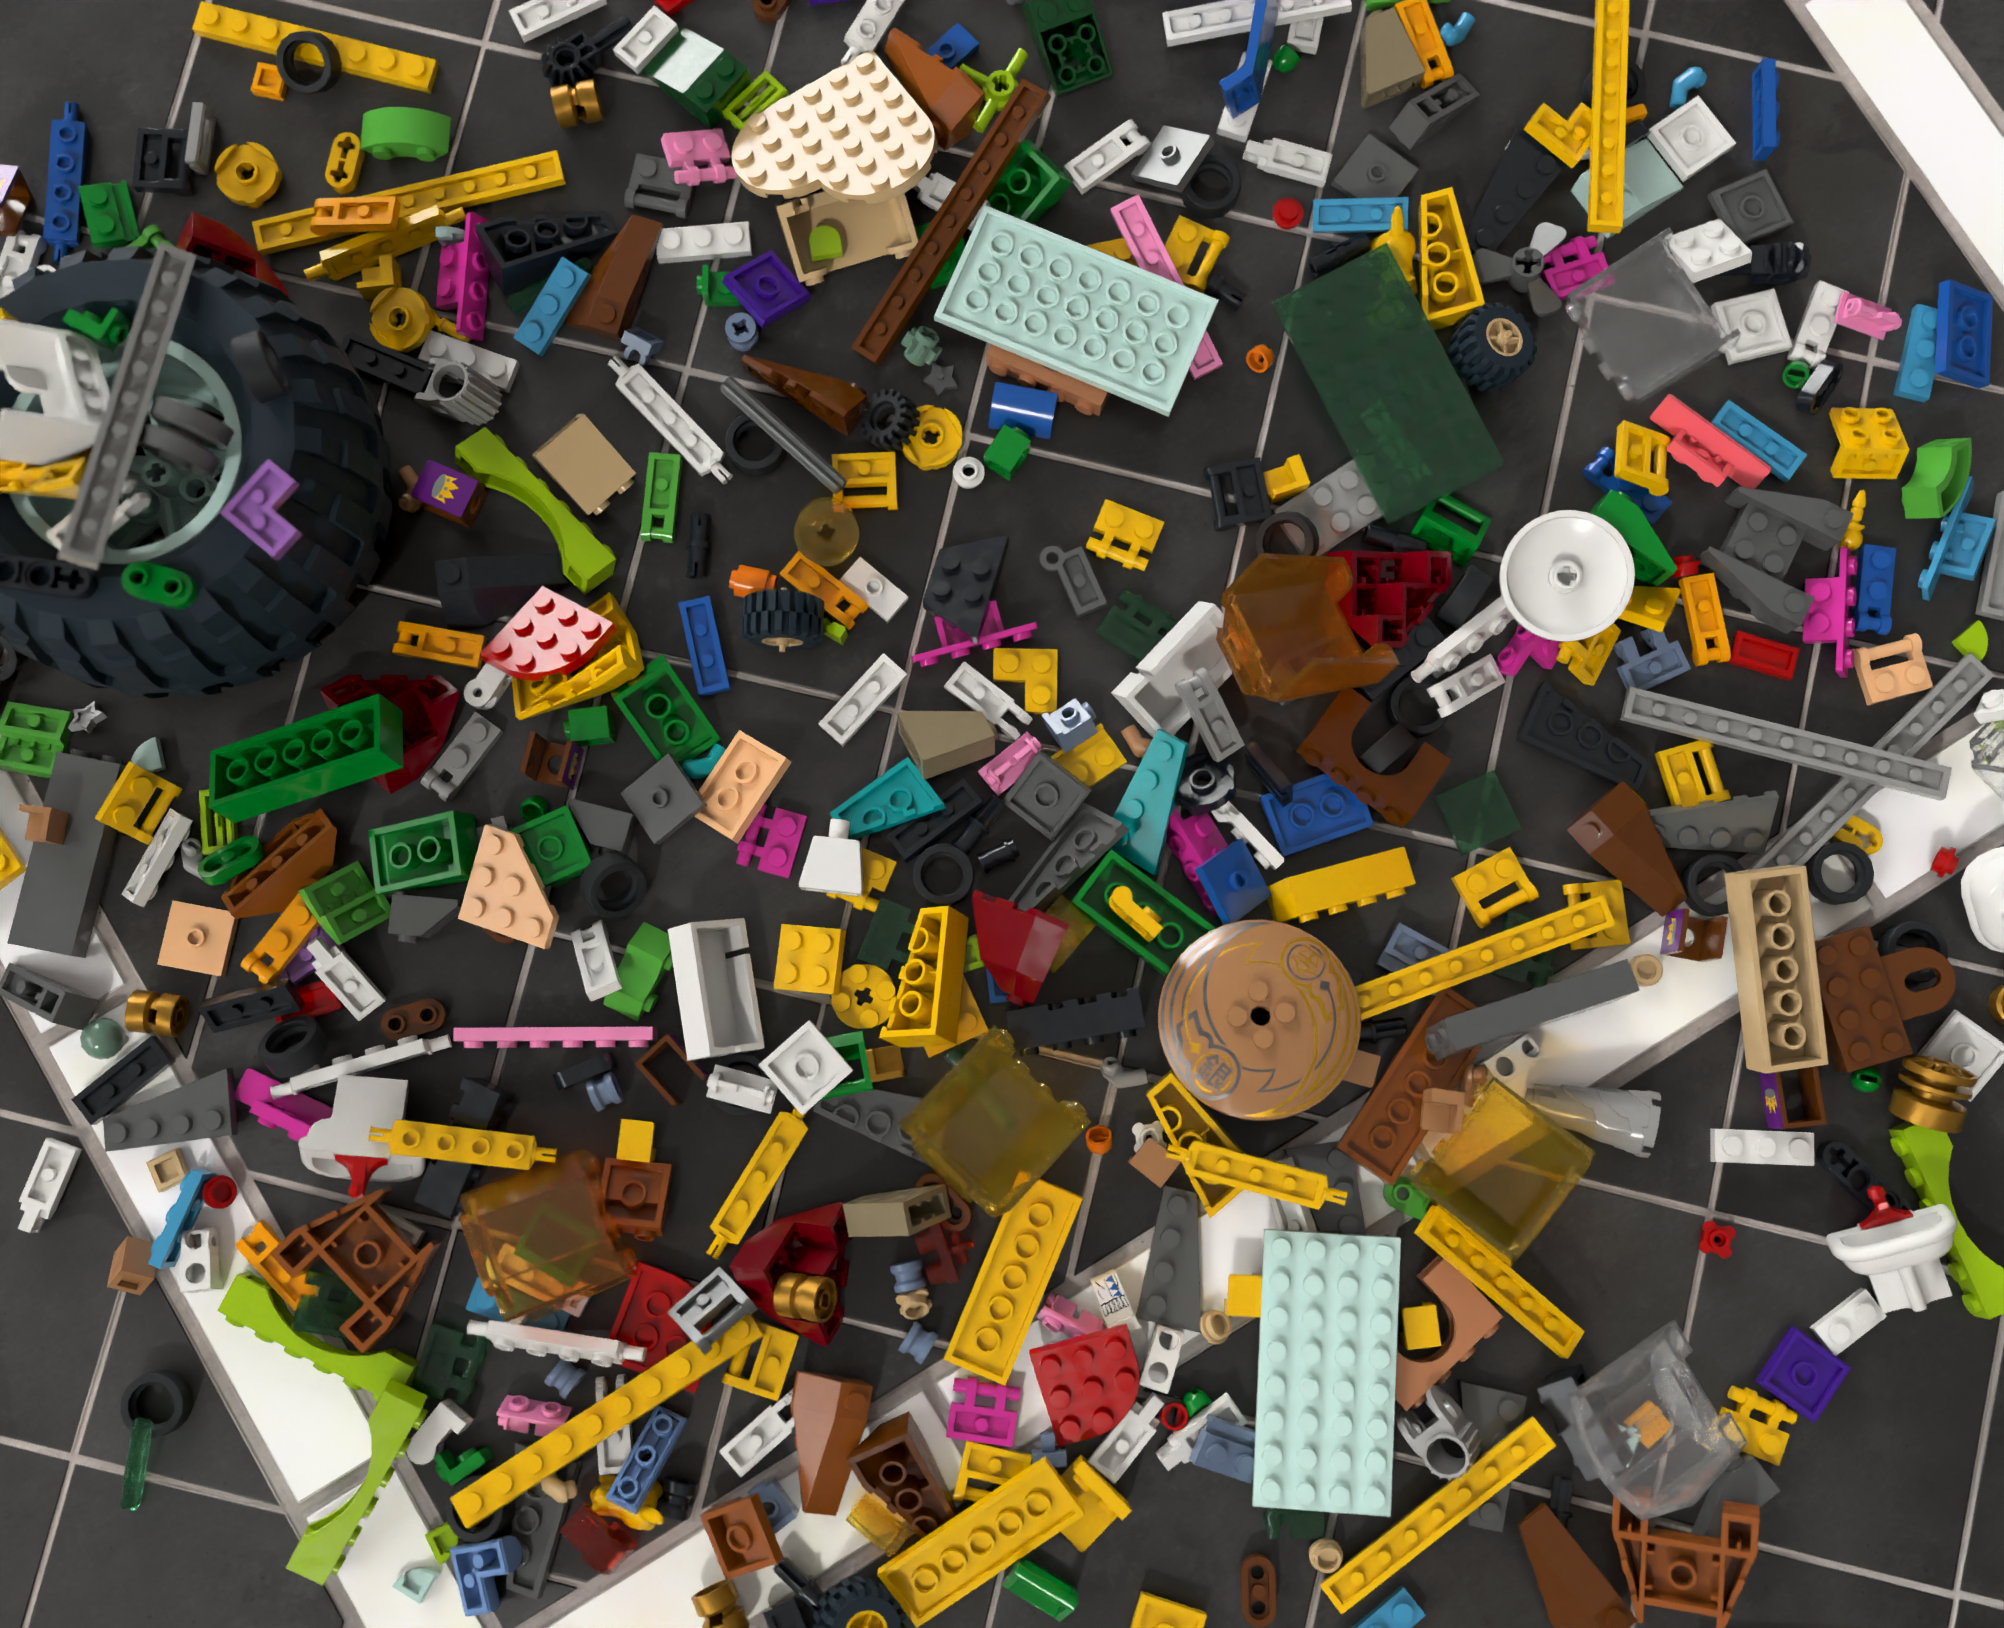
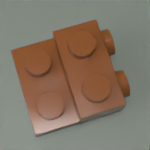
M606 1158L593 1220L596 1229L601 1230V1234L609 1238H620L622 1232L635 1234L634 1238L641 1241H654L655 1236H663L669 1206L667 1199L673 1171L672 1164Z
M758 1493L744 1498L740 1496L719 1503L700 1515L725 1580L777 1564L784 1559Z

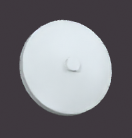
M1577 510L1551 512L1526 524L1507 546L1499 572L1501 595L1511 616L1530 633L1547 640L1571 642L1589 638L1609 627L1626 608L1635 580L1633 557L1622 535L1602 518Z

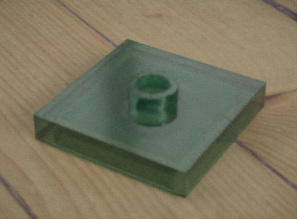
M1494 770L1433 798L1461 856L1522 829Z

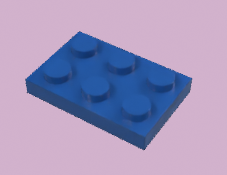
M1950 279L1939 283L1937 300L1935 374L1978 389L1989 386L1993 295Z
M1326 773L1292 785V802L1284 807L1271 793L1259 797L1278 851L1283 858L1374 825L1367 805L1360 802L1356 795L1347 788L1334 783Z

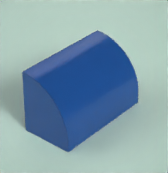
M995 382L988 428L1001 430L1005 424L1011 429L1017 427L1023 430L1028 436L1050 440L1058 393Z

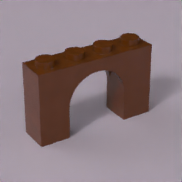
M1345 684L1296 752L1303 756V759L1308 764L1317 766L1328 774L1334 783L1344 786L1354 793L1360 802L1370 805L1380 812L1389 823L1396 824L1402 828L1417 813L1451 760L1430 744L1424 742L1411 755L1398 774L1380 775L1365 768L1353 752L1351 739L1354 728L1372 702Z

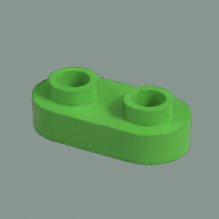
M1399 1176L1393 1186L1384 1185L1383 1197L1390 1207L1420 1221L1428 1212L1427 1206L1431 1201H1435L1437 1206L1447 1214L1449 1212V1204L1443 1194L1407 1177ZM1401 1187L1407 1190V1196L1403 1200L1397 1197V1190Z

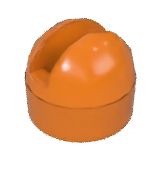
M1264 344L1255 346L1247 353V364L1253 371L1262 373L1274 362V352Z
M1096 1125L1087 1130L1086 1144L1090 1152L1103 1155L1111 1149L1113 1139L1112 1132L1108 1127Z

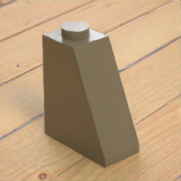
M1394 7L1386 11L1377 10L1371 13L1365 19L1360 34L1361 105L1363 109L1419 87L1425 73Z
M902 711L898 713L899 734L923 780L995 755V741L998 740V733L993 722L988 723L982 711Z
M945 1184L864 1195L843 1204L849 1237L910 1236L951 1218Z

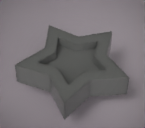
M932 362L931 374L922 380V384L934 388L937 398L946 390L958 389L956 382L952 378L955 365L942 368Z

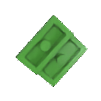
M8 701L0 719V770L50 778L56 753H67L71 735L68 726L72 722L73 714L70 711Z
M359 861L298 891L315 919L338 945L390 918L391 906L384 894L379 895L375 893V889Z

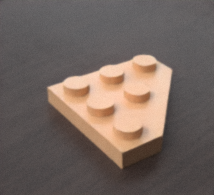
M485 824L458 919L542 949H550L559 915L554 905H550L543 890L545 886L535 865L530 863L523 847H525V844L520 834L494 825Z

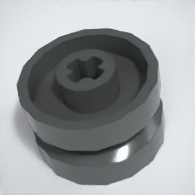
M157 396L149 413L153 420L161 426L154 424L143 425L137 445L175 467L213 479L221 460L217 454L208 448L227 450L234 431L218 419L188 404L169 397Z

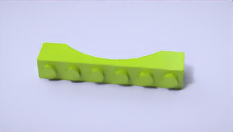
M484 427L455 446V464L467 476L479 480L484 487L498 490L516 498L540 516L551 530L558 544L562 558L563 574L584 595L613 575L616 558L610 547L606 544H601L593 536L589 526L584 522L580 523L572 515L568 505L564 501L558 500L550 492L547 484L542 479L536 478L528 470L526 463L520 457H515L507 449L501 437L496 434L493 435Z
M1908 1121L1888 1129L1892 1137L1890 1140L1894 1152L1902 1158L1906 1167V1179L1919 1195L1921 1200L1919 1201L1920 1209L1944 1204L1957 1219V1229L1953 1232L1952 1247L1946 1253V1257L1949 1261V1273L1959 1283L1964 1294L1962 1295V1301L1966 1309L1973 1316L1989 1320L2004 1314V1268L1984 1255L1970 1240L1957 1218L1951 1201L1948 1181L1949 1161L1953 1145L1947 1132L1932 1130Z
M250 1271L236 1275L217 1310L226 1315L225 1320L228 1323L240 1328L246 1326L256 1331L254 1335L258 1339L267 1343L275 1341L284 1346V1352L298 1359L305 1357L314 1362L313 1367L325 1374H332L333 1372L343 1377L342 1382L348 1387L356 1390L363 1388L373 1393L372 1398L377 1402L390 1378L411 1387L423 1365L422 1362L396 1348L361 1353L341 1349L323 1342L308 1332L294 1318L284 1300L265 1279Z
M390 1378L368 1419L371 1434V1460L366 1479L356 1493L341 1507L329 1515L309 1523L286 1569L322 1586L330 1573L335 1576L337 1575L346 1558L345 1555L341 1554L346 1544L351 1547L354 1545L363 1528L357 1524L363 1515L369 1518L379 1499L374 1496L379 1486L386 1488L395 1471V1468L390 1467L394 1458L402 1459L409 1447L411 1439L407 1438L408 1433L412 1427L418 1430L428 1412V1410L423 1408L427 1395Z

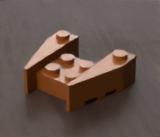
M391 1187L374 1191L295 1229L269 1253L292 1278L304 1275L322 1258L361 1299L364 1305L339 1328L361 1353L373 1348L398 1324L442 1244L440 1239L429 1242L420 1251L386 1215L378 1204L393 1191Z
M1616 1484L1613 1495L1612 1533L1617 1543L1621 1565L1630 1589V1597L1638 1620L1637 1622L1643 1623L1646 1605L1714 1616L1717 1617L1716 1628H1726L1732 1609L1758 1553L1760 1506L1723 1500L1720 1539L1650 1527L1652 1489Z

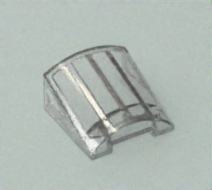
M1675 1320L1668 1322L1568 1393L1574 1429L1587 1459L1612 1494L1642 1521L1696 1504L1748 1443L1730 1412L1721 1415L1717 1414L1685 1360L1693 1350Z

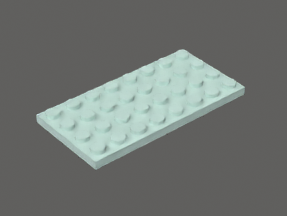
M984 205L936 310L934 321L1169 417L1217 307L1218 300Z
M1264 1228L1253 1506L1391 1517L1400 1237Z

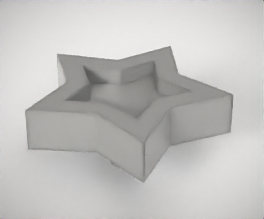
M93 701L85 708L73 710L75 718L68 728L71 732L84 729L91 734L97 723L107 717L103 712L99 711V705L96 701Z

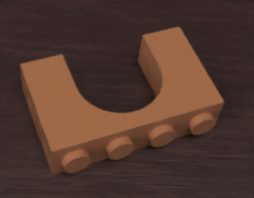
M991 344L986 353V365L989 366L993 373L1003 377L1009 375L1016 378L1018 383L1026 388H1038L1042 391L1058 393L1057 402H1069L1085 415H1092L1093 413L1100 416L1109 398L1110 393L1061 372L1050 370L1039 363Z
M1441 1255L1433 1259L1416 1277L1444 1307L1448 1317V1334L1439 1350L1430 1356L1408 1358L1397 1351L1395 1401L1406 1411L1410 1407L1413 1409L1419 1407L1427 1398L1426 1390L1434 1384L1438 1386L1446 1381L1452 1373L1450 1368L1459 1360L1461 1362L1467 1360L1476 1350L1474 1345L1482 1337L1486 1339L1493 1335L1500 1326L1497 1322L1503 1318L1483 1294Z

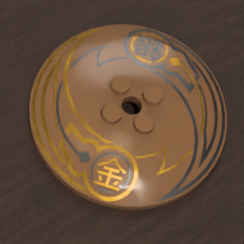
M1245 920L1226 924L1211 930L1193 942L1179 956L1167 975L1162 988L1158 1009V1030L1160 1042L1169 1066L1179 1081L1193 1096L1205 1105L1228 1116L1253 1121H1271L1294 1116L1310 1109L1326 1098L1339 1085L1347 1074L1358 1048L1361 1013L1358 996L1347 970L1326 945L1311 934L1285 923L1269 920ZM1256 1008L1265 1009L1270 1015L1269 1022L1263 1026L1253 1023L1250 1016L1252 1010Z

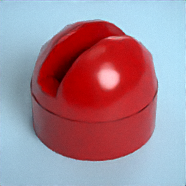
M1169 1402L1162 1407L1160 1420L1169 1430L1178 1431L1187 1424L1188 1412L1183 1405L1177 1402ZM1171 1407H1176L1173 1424H1170L1168 1421Z

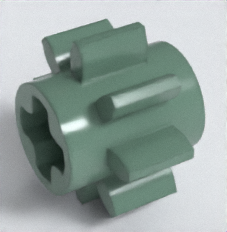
M920 326L918 329L913 327L911 331L906 333L901 342L903 346L907 347L904 351V356L909 362L917 366H923L925 363L931 365L942 351V348L937 345L939 342L938 334L926 326Z

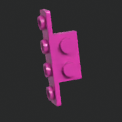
M474 212L466 214L464 242L441 247L436 307L444 311L458 308L456 332L479 342L483 340L489 268L475 231V225L488 222L489 220Z
M1840 547L1839 577L1805 579V593L1813 596L1814 599L1804 618L1803 642L1805 644L1837 643L1836 673L1840 678H1847L1848 669L1854 667V651L1849 649V637L1855 636V619L1850 618V606L1856 605V588L1851 587L1852 575H1857L1858 562L1857 556H1852L1848 547Z
M996 600L991 601L978 644L969 641L968 635L958 628L952 629L946 625L942 618L934 617L942 648L913 655L912 660L913 663L920 662L921 667L933 665L940 662L938 656L951 653L952 659L971 654L969 649L971 647L982 645L983 650L1001 646L1000 639L1013 636V640L1016 642L1033 637L1031 631L1036 630L1038 626L1036 622L1004 630Z
M1519 625L1507 646L1498 655L1496 660L1499 668L1498 671L1503 675L1515 676L1529 655L1543 669L1551 670L1557 662L1556 657L1560 651V642L1538 637Z
M1174 806L1173 815L1170 816L1166 832L1168 834L1166 842L1185 871V875L1201 897L1204 906L1215 917L1218 914L1194 869L1228 844L1208 812L1201 816L1192 815L1183 820Z
M252 1068L246 1069L235 1090V1099L251 1106L249 1112L259 1116L257 1121L260 1124L272 1129H276L279 1126L288 1130L287 1136L297 1142L302 1137L307 1136L309 1129L315 1122L331 1118L333 1107L302 1092H299L298 1095L292 1094L274 1100L270 1087L283 1083Z

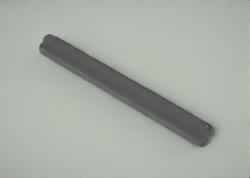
M729 377L722 383L721 392L829 490L837 494L845 487L847 481L839 472L733 377Z

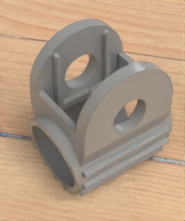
M430 358L428 369L432 370L433 373L425 393H417L414 399L419 406L439 416L455 421L469 422L472 425L475 423L480 426L494 419V415L499 412V405L502 404L500 402L502 397L499 392L500 388L463 362L460 364L457 361L449 362L445 359ZM442 377L447 378L449 383L463 385L460 392L450 398L440 395L439 384Z
M1433 1385L1426 1390V1404L1436 1416L1424 1424L1413 1409L1407 1411L1401 1409L1395 1415L1396 1423L1411 1448L1424 1459L1425 1466L1429 1468L1431 1474H1436L1439 1476V1479L1448 1478L1449 1481L1455 1477L1460 1479L1463 1473H1468L1482 1450L1479 1447L1482 1439L1479 1438V1429L1475 1428L1473 1422L1466 1419L1464 1412L1454 1399L1441 1387ZM1440 1438H1448L1457 1442L1464 1450L1465 1458H1455L1449 1455L1442 1447Z

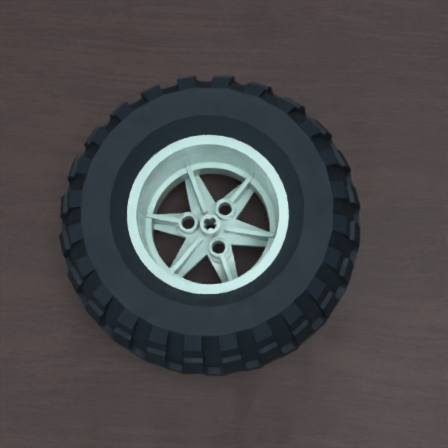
M141 246L113 248L109 255L102 252L93 254L88 250L62 257L59 269L56 271L45 270L43 272L39 268L33 267L12 280L14 291L0 299V307L17 319L18 322L71 332L74 331L62 321L69 309L84 315L85 311H89L102 320L106 318L111 308L119 310L131 322L126 340L122 344H118L114 353L95 343L109 393H111L157 248L144 249ZM196 256L143 425L154 424L161 426L153 420L149 413L157 396L169 397L198 410L209 411L224 417L223 423L234 431L227 450L208 448L217 454L221 460L214 476L215 478L223 471L220 481L217 482L214 478H206L175 467L144 450L147 456L134 455L128 475H132L137 482V486L126 497L122 498V503L131 498L132 495H135V493L142 491L146 492L150 497V503L137 515L130 516V520L108 536L98 570L88 568L98 579L97 590L91 597L77 600L0 589V634L7 639L14 650L94 688H110L123 694L149 699L169 697V693L179 697L222 693L221 688H233L234 685H248L272 677L273 674L280 672L279 661L283 658L287 661H298L320 647L322 643L316 635L328 623L338 627L351 615L356 608L348 600L357 584L368 587L376 573L381 560L378 553L374 551L375 543H385L393 511L391 499L388 497L389 485H392L390 447L382 438L383 428L380 414L373 394L359 377V372L343 348L317 320L303 308L296 306L281 289L256 277L237 270L235 271L228 264L211 258ZM257 329L264 332L272 344L289 384L288 395L264 404L256 400L245 383L231 346L233 338ZM0 370V413L2 408L44 414L40 395L17 391L7 381L4 370ZM267 459L271 460L300 485L276 511L277 514L302 534L279 561L274 559L219 513ZM205 487L204 494L196 498L198 490ZM0 493V553L70 563L58 558L59 550L46 534L72 513L76 499ZM161 526L165 539L150 545L134 548ZM137 561H145L184 572L193 578L198 587V595L194 603L184 609H174L148 602L126 592L122 585V574L127 566ZM7 563L0 568L1 581H8L14 576L15 567L13 563ZM42 568L36 572L34 581L37 586H43L49 582L51 573L48 568ZM143 573L136 577V584L143 581ZM63 576L62 582H67L77 587L79 584H84L85 579L79 577V579L74 580ZM174 583L170 587V593H175L178 590V583Z

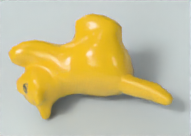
M1396 206L1391 216V230L1379 237H1375L1371 242V250L1369 251L1371 261L1381 265L1379 294L1382 299L1392 292H1396L1398 296L1406 294L1415 296L1418 293L1412 262L1416 251L1415 239L1409 231L1404 230L1402 209Z
M599 1475L598 1480L601 1485L593 1488L590 1492L593 1513L622 1519L627 1526L637 1530L649 1531L656 1524L661 1525L664 1523L662 1514L656 1510L658 1499L663 1495L662 1485L657 1480L640 1511L635 1515L607 1501L605 1498L617 1475Z

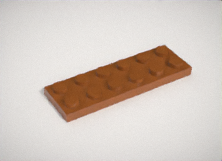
M1451 988L1438 991L1436 996L1432 997L1335 1146L1336 1149L1387 1185L1393 1186L1428 1132L1420 1128L1423 1090L1438 1088L1454 1091L1463 1078L1466 1067L1472 1064L1482 1048L1480 1046L1437 1061L1435 1055L1431 1054L1426 1046L1425 1036L1427 1034L1425 1029L1445 1018L1478 1008Z

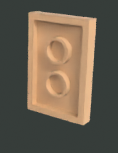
M739 730L698 792L707 803V806L694 817L738 844L792 762Z

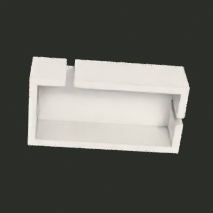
M1198 601L1135 667L1139 673L1130 672L1111 693L1152 738L1157 729H1163L1175 735L1191 718L1183 699L1175 689V684L1182 679H1190L1193 677L1194 671L1204 667L1211 675L1218 689L1255 649L1237 629L1230 628L1233 624L1215 604ZM1201 687L1194 691L1197 698L1204 694Z
M745 919L690 922L668 929L687 1061L745 1053L765 1048L750 954L725 959V953L749 947Z

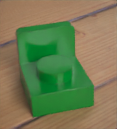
M702 265V276H697V294L702 295L706 306H742L722 283L724 276L730 272H711L709 265Z
M111 308L104 320L89 311H85L84 315L72 309L68 310L62 320L74 332L88 337L94 343L113 353L118 344H122L126 340L131 322L115 308Z
M488 1446L478 1452L475 1447H472L456 1459L449 1449L440 1452L434 1457L437 1462L435 1468L438 1475L443 1481H448L451 1486L495 1458Z

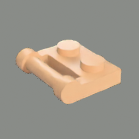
M1917 633L1906 635L1903 640L1868 649L1866 647L1853 649L1854 666L1867 705L1933 688L1922 653V640ZM1906 652L1909 660L1872 670L1870 666V661Z

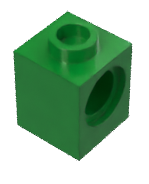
M1004 424L984 454V465L1011 481L1031 451L1029 436L1017 427L1011 429Z
M607 705L568 710V720H564V731L567 739H571L580 747L616 743L613 712Z

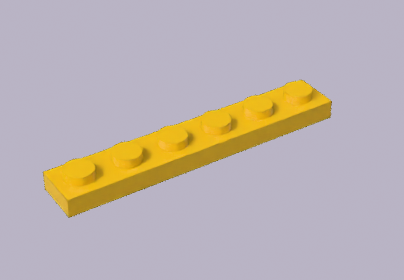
M1431 1206L1414 1233L1560 1358L1568 1359L1585 1331L1439 1206Z

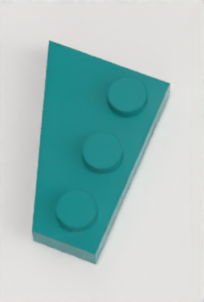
M907 757L829 814L833 819L850 821L848 839L855 840L934 813L946 807L929 783L923 780L919 770L909 757Z

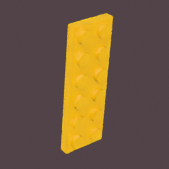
M1023 1171L1020 1172L943 1360L1004 1386L1006 1385L1081 1205L1082 1196Z
M1044 1456L878 1568L877 1575L901 1605V1608L915 1627L918 1628L1083 1517L1085 1511L1051 1462Z

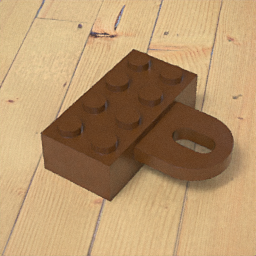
M1869 926L1854 928L1815 940L1826 1045L1835 1071L1851 1072L1913 1054L1902 1021L1935 1012L1950 1001L1956 986V977L1950 962L1941 953L1925 947L1908 948L1879 956ZM1929 968L1936 973L1937 981L1932 987L1912 992L1905 986V978L1912 972Z

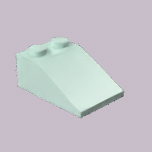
M1648 139L1625 149L1622 229L1683 189V185ZM1589 169L1580 175L1571 189V192L1587 213ZM1616 233L1603 234L1608 239Z

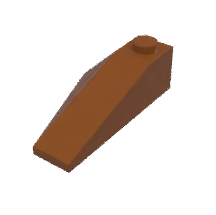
M896 28L891 29L884 52L901 85L930 119L938 145L945 151L971 134L985 93L964 71L957 67L950 69L943 64L942 57L937 54L928 55L923 51L920 43Z
M797 1371L790 1406L795 1424L796 1436H794L795 1448L798 1451L800 1468L798 1476L802 1511L804 1513L837 1515L851 1471V1467L847 1462V1456L860 1443L873 1386L860 1378Z

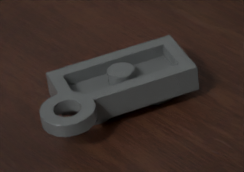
M1047 546L1042 550L1040 554L1041 566L1050 572L1057 571L1077 618L1107 606V601L1082 546L1065 553L1057 546ZM1049 554H1056L1059 559L1058 562L1055 564L1048 563L1046 557Z

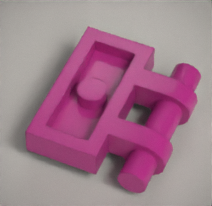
M1594 235L1585 238L1582 236L1572 238L1570 243L1556 247L1544 258V264L1547 263L1551 268L1543 271L1541 274L1542 280L1560 300L1610 285L1614 280L1603 251L1593 255L1589 252V249L1597 247V240ZM1574 255L1577 257V260L1566 264L1563 261V258Z
M764 804L745 832L743 841H739L737 851L740 852L736 864L749 867L753 855L761 858L758 865L759 871L790 879L808 817L776 808L773 819H768L764 817L767 807ZM760 828L769 830L764 847L755 845Z
M968 1376V1379L954 1378L953 1391L966 1393L964 1403L951 1401L946 1437L1013 1447L1018 1412L1005 1409L1006 1399L1019 1401L1021 1387L1008 1386V1382L1005 1386L999 1383L978 1381V1377ZM976 1395L995 1397L994 1407L975 1405Z

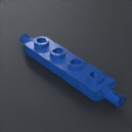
M69 101L65 102L64 119L52 120L43 238L46 243L55 247L53 263L56 265L60 264L62 257L68 256V248L80 246L82 201L78 186H84L88 127L85 123L78 121L79 104L72 101L71 104Z

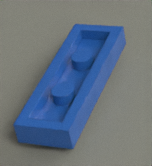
M1763 58L1752 73L1753 161H1765L1774 149H1777L1780 142V131L1776 130V119L1780 111V103L1776 101V90L1780 79L1779 72L1776 71V59Z
M706 596L679 602L698 695L703 697L731 690L711 597Z

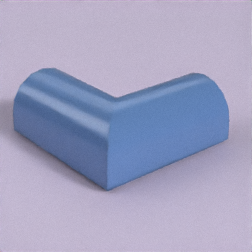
M511 1535L450 1548L465 1617L491 1613L500 1608L501 1605L494 1576L509 1574L519 1567L522 1561V1547L518 1539Z

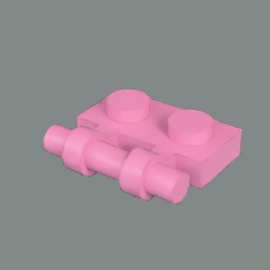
M722 129L663 134L661 143L669 168H682V170L674 172L676 184L687 183L688 186H695L703 181L725 183L726 179H735L737 177L734 166H724L722 164L728 163L731 157ZM708 165V168L698 169L697 166Z

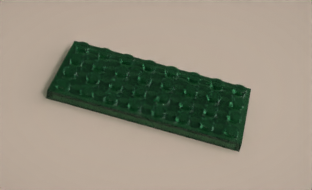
M1387 243L1272 302L1274 311L1387 525L1504 467L1505 462Z

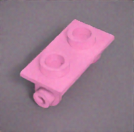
M1842 291L1834 323L1879 340H1884L1886 331L1897 330L1902 324V319L1898 313L1891 312L1892 309Z
M1027 731L981 768L978 773L995 794L999 796L1019 779L1040 750L1043 751L1042 745Z
M1049 1293L1044 1302L1045 1306L1036 1315V1318L1042 1321L1045 1328L1055 1333L1061 1332L1070 1338L1108 1328L1103 1325L1104 1321L1085 1309L1081 1311L1078 1319L1073 1317L1072 1315L1078 1305L1058 1293L1056 1296Z
M506 1395L496 1416H499L498 1425L503 1426L504 1430L528 1434L530 1423L536 1424L534 1435L545 1437L566 1423L572 1407L563 1406L557 1402L532 1400L522 1395Z

